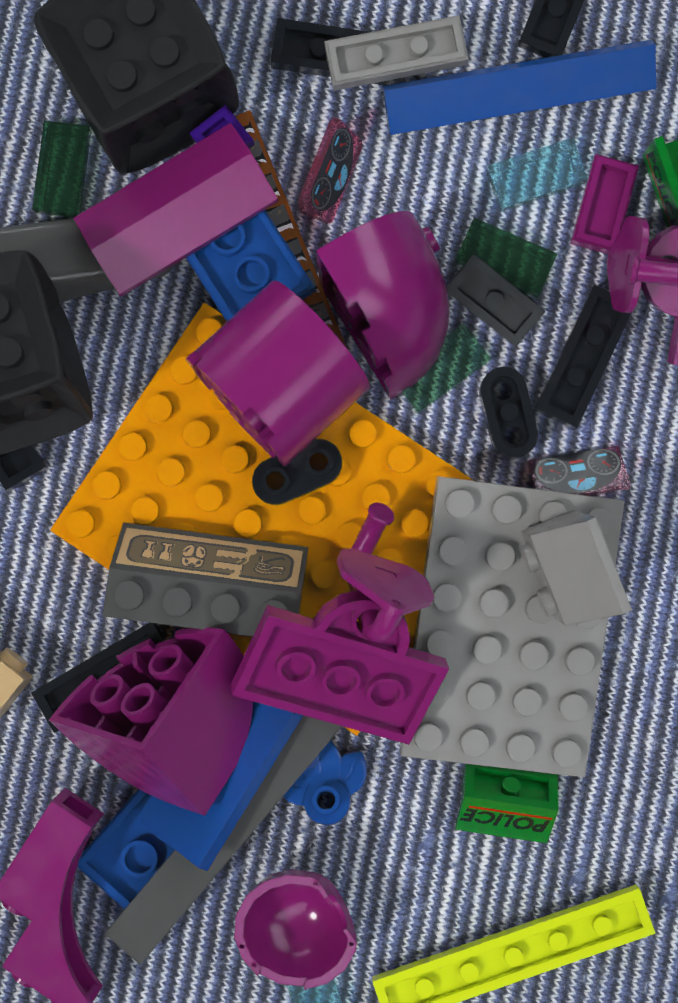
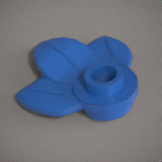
M330 740L283 797L289 803L304 806L307 815L318 824L334 825L345 818L350 809V797L363 787L365 783L367 766L363 753L361 751H354L340 756L338 749ZM326 792L332 793L335 796L334 805L329 809L320 808L318 804L319 797Z

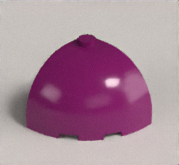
M410 211L393 212L373 219L316 250L319 282L323 287L325 295L390 400L412 387L430 370L442 350L449 324L447 288L441 267L435 256V253L440 250L439 244L431 230L427 226L421 228L416 217Z
M189 628L177 630L175 632L176 638L158 644L148 639L117 655L116 657L120 661L118 665L107 671L99 679L90 675L66 698L49 721L79 749L124 781L160 800L205 816L239 761L250 730L253 701L232 696L231 682L243 659V655L229 634L224 629L205 628L201 630Z

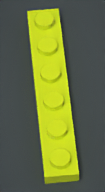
M635 884L372 976V982L379 1003H458L653 935L655 931L640 888Z

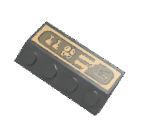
M123 523L109 567L102 616L201 630L217 628L224 629L227 633L253 636L267 605L300 614L309 547Z

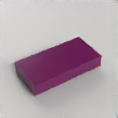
M598 154L594 155L570 244L609 254L624 224L639 165Z

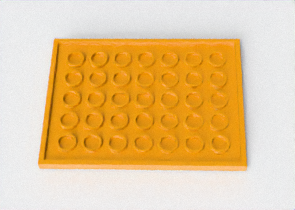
M204 302L50 529L51 532L108 570L123 523L309 547L300 615L314 618L325 603L339 594L350 592L348 582L340 574L337 557L342 549L352 548L369 514L368 508L372 503H383L394 513V521L385 527L372 555L404 564L423 575L436 476L465 480L473 479L355 402L316 438L327 440L338 448L342 457V469L338 478L323 488L283 505L275 506L263 502L253 489L252 477L257 466L271 458V456L230 415V411L214 394L215 391L213 389L209 390L186 361L189 355L227 322L220 312ZM315 454L311 457L309 464L312 469L321 471L326 468L328 460L322 454ZM277 472L270 474L267 478V486L273 490L280 489L285 482L284 476ZM418 610L404 615L408 625L410 636L408 647L410 648L414 646ZM228 633L244 656L253 636ZM344 727L356 736L360 733L358 730Z

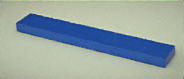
M652 40L386 85L383 86L388 131L390 135L654 90L656 89V44Z

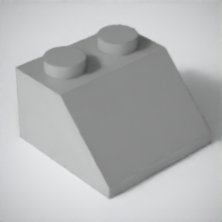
M572 510L521 531L526 544L519 546L520 553L529 572L537 571L543 587L537 590V596L547 617L554 615L556 620L567 626L622 615L632 611L595 516Z

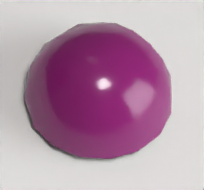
M289 869L268 875L249 891L235 917L234 939L242 960L257 976L261 974L279 984L302 986L304 990L325 985L345 971L356 952V932L349 910L334 884L320 873Z

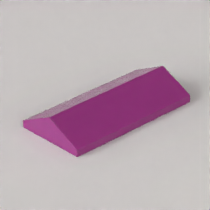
M229 123L73 219L96 260L119 296L122 297L279 201L253 154L232 123Z

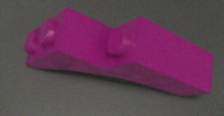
M66 787L51 801L0 880V900L3 906L11 913L25 916L31 920L2 967L12 974L16 982L22 986L34 988L50 999L51 1003H93L103 985L93 973L79 944L73 915V888L78 863L84 847L104 813Z

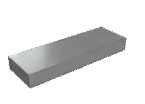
M460 15L324 41L333 91L465 66L469 60Z

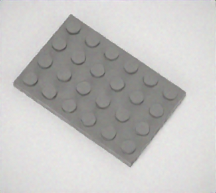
M436 476L423 576L430 583L435 598L431 606L418 610L413 649L446 658L449 671L410 744L400 742L399 752L401 756L585 777L608 617L567 626L556 620L554 615L547 617L537 596V590L543 588L537 571L529 572L520 553L519 546L526 544L521 531L572 510L595 516L613 562L616 565L624 500Z

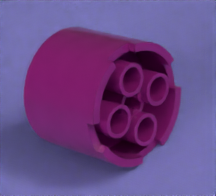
M272 280L186 358L187 363L209 390L213 389L215 391L214 394L230 411V415L272 458L277 455L278 461L284 467L370 389V383L364 371L334 332L301 298L276 280Z

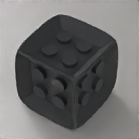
M49 0L34 15V24L42 42L57 64L96 138L108 155L112 165L120 174H128L149 167L194 143L189 133L224 105L227 106L232 114L238 110L239 96L234 75L225 63L219 43L195 0Z
M25 250L0 252V455L65 435L93 419L92 401L85 371L70 323L59 303L57 290L39 260L32 253Z

